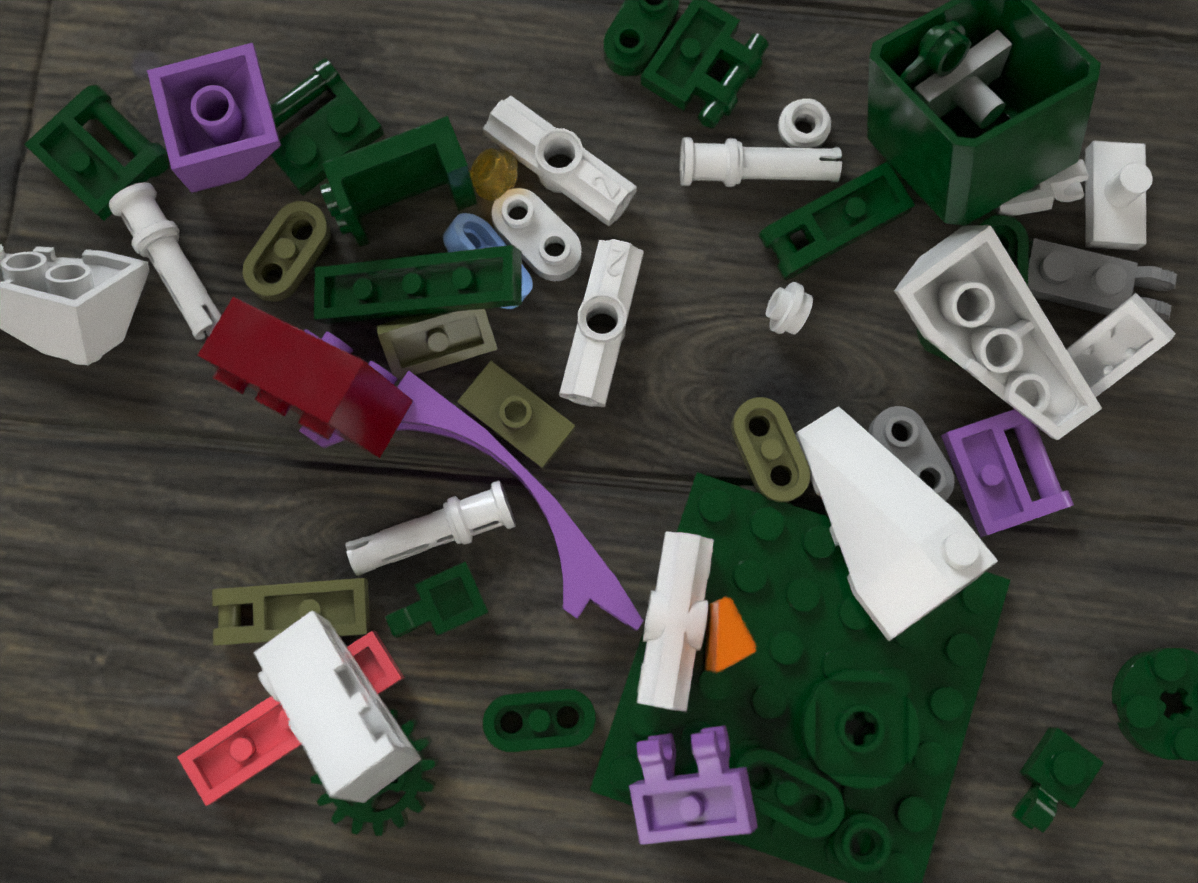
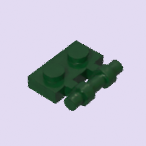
M692 0L642 73L640 85L683 111L694 95L700 97L706 104L697 118L704 126L714 129L723 115L728 116L738 103L737 93L745 81L753 79L763 65L761 57L769 47V43L763 36L754 33L745 45L733 39L740 23L738 18L708 0ZM719 58L730 66L721 82L708 75Z

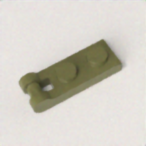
M366 578L212 590V607H218V628L213 629V646L269 642L312 610L329 620L340 637L366 635L370 632L368 579ZM253 604V626H241V606Z

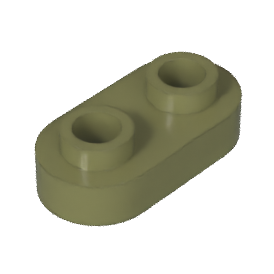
M295 201L285 205L274 217L243 264L244 281L259 298L270 302L282 301L290 297L300 286L330 240L331 229L323 212L310 202ZM301 228H313V232L308 239L298 240L296 238L297 232ZM281 269L283 271L282 278L278 282L267 283V276L272 270Z
M764 397L747 400L738 408L732 419L731 431L757 492L775 502H791L802 495L809 485L810 468L783 408L777 402ZM754 419L762 420L767 426V434L761 437L753 435L749 430V422ZM782 468L788 473L789 481L786 486H777L772 482L770 476L772 469Z

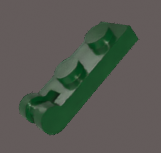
M887 161L771 223L758 236L766 249H773L780 261L777 265L778 270L784 280H789L815 263L910 213L915 204ZM802 230L810 244L798 250L790 236Z

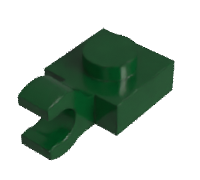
M465 561L414 584L421 600L386 615L385 619L393 637L399 638L431 622L436 635L439 637L489 612Z
M1049 727L1019 772L1031 781L1032 785L1018 802L1011 816L1030 830H1033L1035 827L1044 833L1056 815L1058 802L1066 808L1075 809L1104 762L1059 728Z

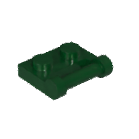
M323 58L312 67L314 73L271 104L277 128L326 90L334 97L327 105L280 139L281 146L270 155L302 196L327 178L321 163L368 146L385 134L381 124L348 87L326 58Z
M90 85L73 98L24 145L98 217L105 221L113 214L109 208V202L114 195L128 186L143 183L151 177L161 175L170 166L167 150L161 144L151 143L111 105V97L100 86ZM90 119H97L135 158L124 167L83 126Z

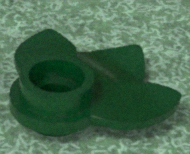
M950 21L944 25H935L923 36L918 46V52L920 53L918 58L900 76L912 91H914L917 85L933 74H937L939 77L947 76L962 63L969 49L973 47L972 42L964 36V27L956 21Z

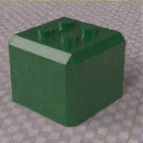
M951 0L873 42L869 56L867 139L944 223L965 226L1078 162L1099 79L1101 63L1031 0ZM950 21L958 22L964 27V36L972 42L973 47L997 30L1012 43L1000 77L987 85L1006 106L999 117L985 128H980L959 106L939 118L900 78L902 73L918 58L920 54L918 46L921 39L935 25H944Z

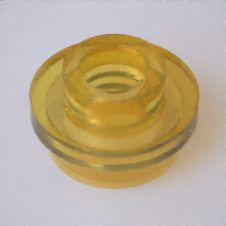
M489 148L476 158L471 167L470 175L473 186L480 197L487 201H494L500 198L506 191L513 189L518 177L517 159L513 154L506 150L497 151L494 148Z

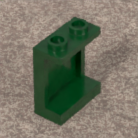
M448 116L321 163L329 182L319 186L332 218L335 217L342 235L352 232L360 247L370 243L361 221L363 215L439 186L448 185L458 211L478 204L468 164Z

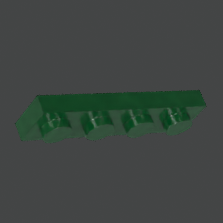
M514 245L315 267L314 320L323 324L522 305V252Z

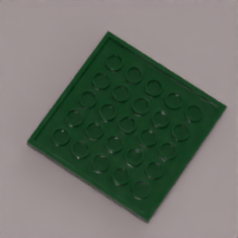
M697 472L676 532L699 535L714 540L704 600H708V604L724 597L731 598L756 645V648H754L756 652L718 672L706 671L705 627L701 649L696 651L687 710L680 711L637 703V690L647 643L643 641V629L590 786V791L633 806L629 785L638 780H644L643 770L638 758L637 742L648 740V737L652 735L672 733L676 748L675 776L699 773L693 753L691 735L702 733L701 730L703 728L726 726L730 742L729 769H732L735 760L746 750L752 748L769 749L835 785L844 801L842 821L853 814L859 813L869 814L881 820L891 833L893 851L889 862L883 869L874 874L859 875L849 871L837 859L833 847L835 831L821 838L807 837L755 810L758 827L752 833L718 837L847 883H922L1011 580L984 572L970 585L888 641L852 593L847 579L850 573L840 546H835L829 530L832 524L829 517L785 502L769 500L762 494ZM845 670H868L885 675L901 688L906 697L910 698L919 717L920 740L915 756L909 765L905 764L901 772L893 776L895 779L877 788L858 789L839 784L814 767L802 743L800 733L801 714L804 704L811 694V690L818 682ZM863 711L855 712L853 721L845 723V733L853 736L855 745L863 744L864 735L874 733V723L864 721ZM762 766L754 768L749 776L751 785L756 788L765 786L769 780V772L766 767ZM809 794L803 799L801 808L804 814L813 815L819 810L820 799L816 794ZM868 833L857 834L852 842L854 852L859 854L865 853L871 846V838Z

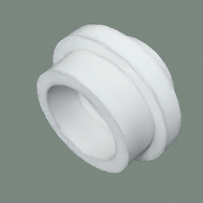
M813 99L796 100L787 105L782 111L778 122V130L782 140L791 148H818L826 141L830 133L831 119L827 110L818 101ZM800 121L807 122L812 127V132H800L796 129L795 123Z
M792 282L785 289L779 287L774 292L766 309V316L771 318V331L778 334L786 331L794 335L803 327L813 304V297L804 292L803 285Z

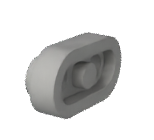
M894 406L876 416L869 426L868 433L918 477L922 471L930 472L935 478V486L932 490L946 501L954 488V474L919 414L907 407ZM893 424H900L906 428L908 433L906 441L901 442L893 437L891 432Z

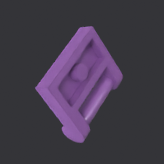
M1013 409L941 435L980 537L1074 505L1069 491H1062L1036 425L1017 410ZM1013 429L1040 495L1041 499L1032 502L1005 435L1004 431Z

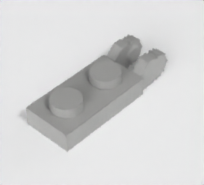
M1035 238L1029 243L1028 288L1035 298L1104 315H1109L1132 296L1134 286L1150 288L1156 291L1175 289L1177 274L1154 266L1137 267L1138 263ZM1142 297L1144 302L1163 321L1169 320L1172 305L1156 299Z

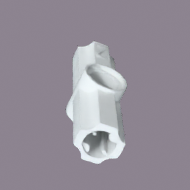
M511 95L505 100H500L490 113L489 119L483 128L484 136L536 173L545 188L553 192L565 194L607 226L617 221L627 209L636 193L637 186L584 149L575 133L567 129L555 128ZM557 154H564L573 160L568 166L563 168H555L547 163L550 157Z
M616 239L599 240L584 300L578 310V323L559 393L560 397L566 398L573 403L605 408L621 342L625 336L626 322L644 255L643 250L634 247L631 243ZM596 314H607L615 320L617 325L611 332L599 334L592 331L588 327L587 322Z
M665 532L655 591L651 590L644 626L643 641L647 643L644 661L641 666L637 703L672 710H687L696 651L701 649L706 627L708 600H704L710 573L713 539L682 532Z

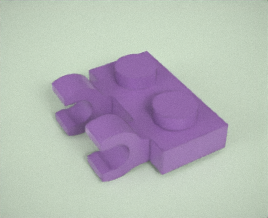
M726 726L703 728L701 730L702 733L691 735L693 753L699 773L675 776L676 748L672 733L652 735L648 737V740L637 742L638 758L643 770L644 780H638L629 785L640 845L752 833L758 827L746 767L729 769L730 742Z

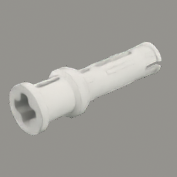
M683 137L680 150L681 186H690L692 181H723L726 187H734L735 184H740L741 179L838 182L842 170V161L836 162V159L842 157V152L837 147L833 149L743 147L741 141L728 138L725 144L694 143L692 138Z
M143 182L126 187L112 197L109 202L110 210L115 216L122 217L133 236L131 245L135 252L143 257H148L192 330L194 338L197 340L204 339L206 335L203 331L205 330L209 337L221 314L177 242L180 237L177 225L173 221L167 220L155 201L157 192L151 183Z
M500 480L493 482L490 490L459 500L456 496L448 498L447 502L443 503V509L434 511L431 514L392 526L367 537L346 542L347 556L354 573L359 576L380 566L394 563L452 541H456L457 544L463 543V545L472 543L473 536L503 525L507 529L516 527L508 498Z

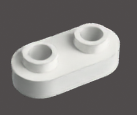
M514 188L503 192L495 200L492 207V220L496 233L507 245H514L521 250L522 260L533 271L549 281L565 280L577 271L581 263V243L578 236L536 194L527 189ZM515 207H522L528 212L520 220H514L508 214ZM551 243H559L565 248L564 252L556 257L548 255L545 249Z

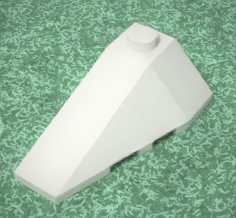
M991 225L962 226L920 256L895 288L894 292L925 339L1052 439L1059 440L1102 409Z
M0 244V329L43 354L69 360L73 364L88 366L98 361L102 355L124 341L149 274L148 262L98 250H85L82 254L83 259L56 257L53 247L36 246L33 252L5 254L4 248Z
M839 406L796 433L795 436L810 468V479L815 493L822 497L832 524L829 528L835 546H840L850 574L847 576L852 593L888 641L970 585L998 562L969 524L953 507Z

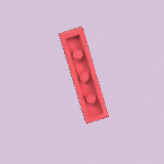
M376 631L367 633L347 646L378 695L405 678ZM270 696L177 757L205 806L213 804L302 745L292 732L288 723L289 718L280 701L278 702Z

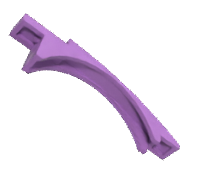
M307 329L304 330L305 332H307V333H309V334H311V335H313V336L319 338L318 336H316L315 334H313V333L310 332L309 330H307ZM327 331L322 338H319L350 354L353 352L350 346ZM373 361L369 362L370 366L392 384L396 383L398 379ZM408 371L397 388L411 398L413 402L397 430L427 432L453 438L480 450L508 469L535 499L554 535L563 576V609L578 619L589 601H591L632 630L637 631L643 619L616 576L559 502L484 427L412 372ZM303 426L299 430L322 448L345 440L334 433L327 440Z

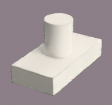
M997 30L969 49L962 63L953 72L944 77L933 74L917 85L913 92L939 118L959 106L980 128H985L999 117L1006 106L987 85L1000 77L1012 43Z
M1093 141L1085 149V167L1089 175L1088 180L1085 181L1086 247L1139 250L1146 245V191L1152 184L1151 171L1146 167L1145 144Z
M1135 293L1066 350L1092 393L1097 397L1171 341L1176 333Z

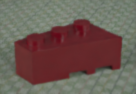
M235 297L229 302L197 355L217 368L212 378L228 388L243 395L247 387H250L258 392L254 400L277 414L286 417L289 410H292L301 415L297 423L317 435L329 440L334 433L378 458L382 456L413 402L411 398L364 360Z

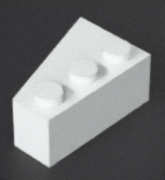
M312 610L254 652L263 669L258 673L261 683L276 701H280L289 718L288 723L292 732L304 746L330 797L364 803L421 760L330 621Z

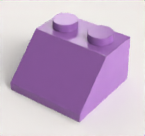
M253 43L147 70L171 170L191 193L244 179L281 146L256 48Z

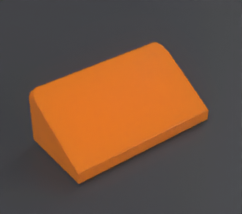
M727 597L708 604L705 670L718 672L756 652L754 649L756 645L731 598L728 599Z

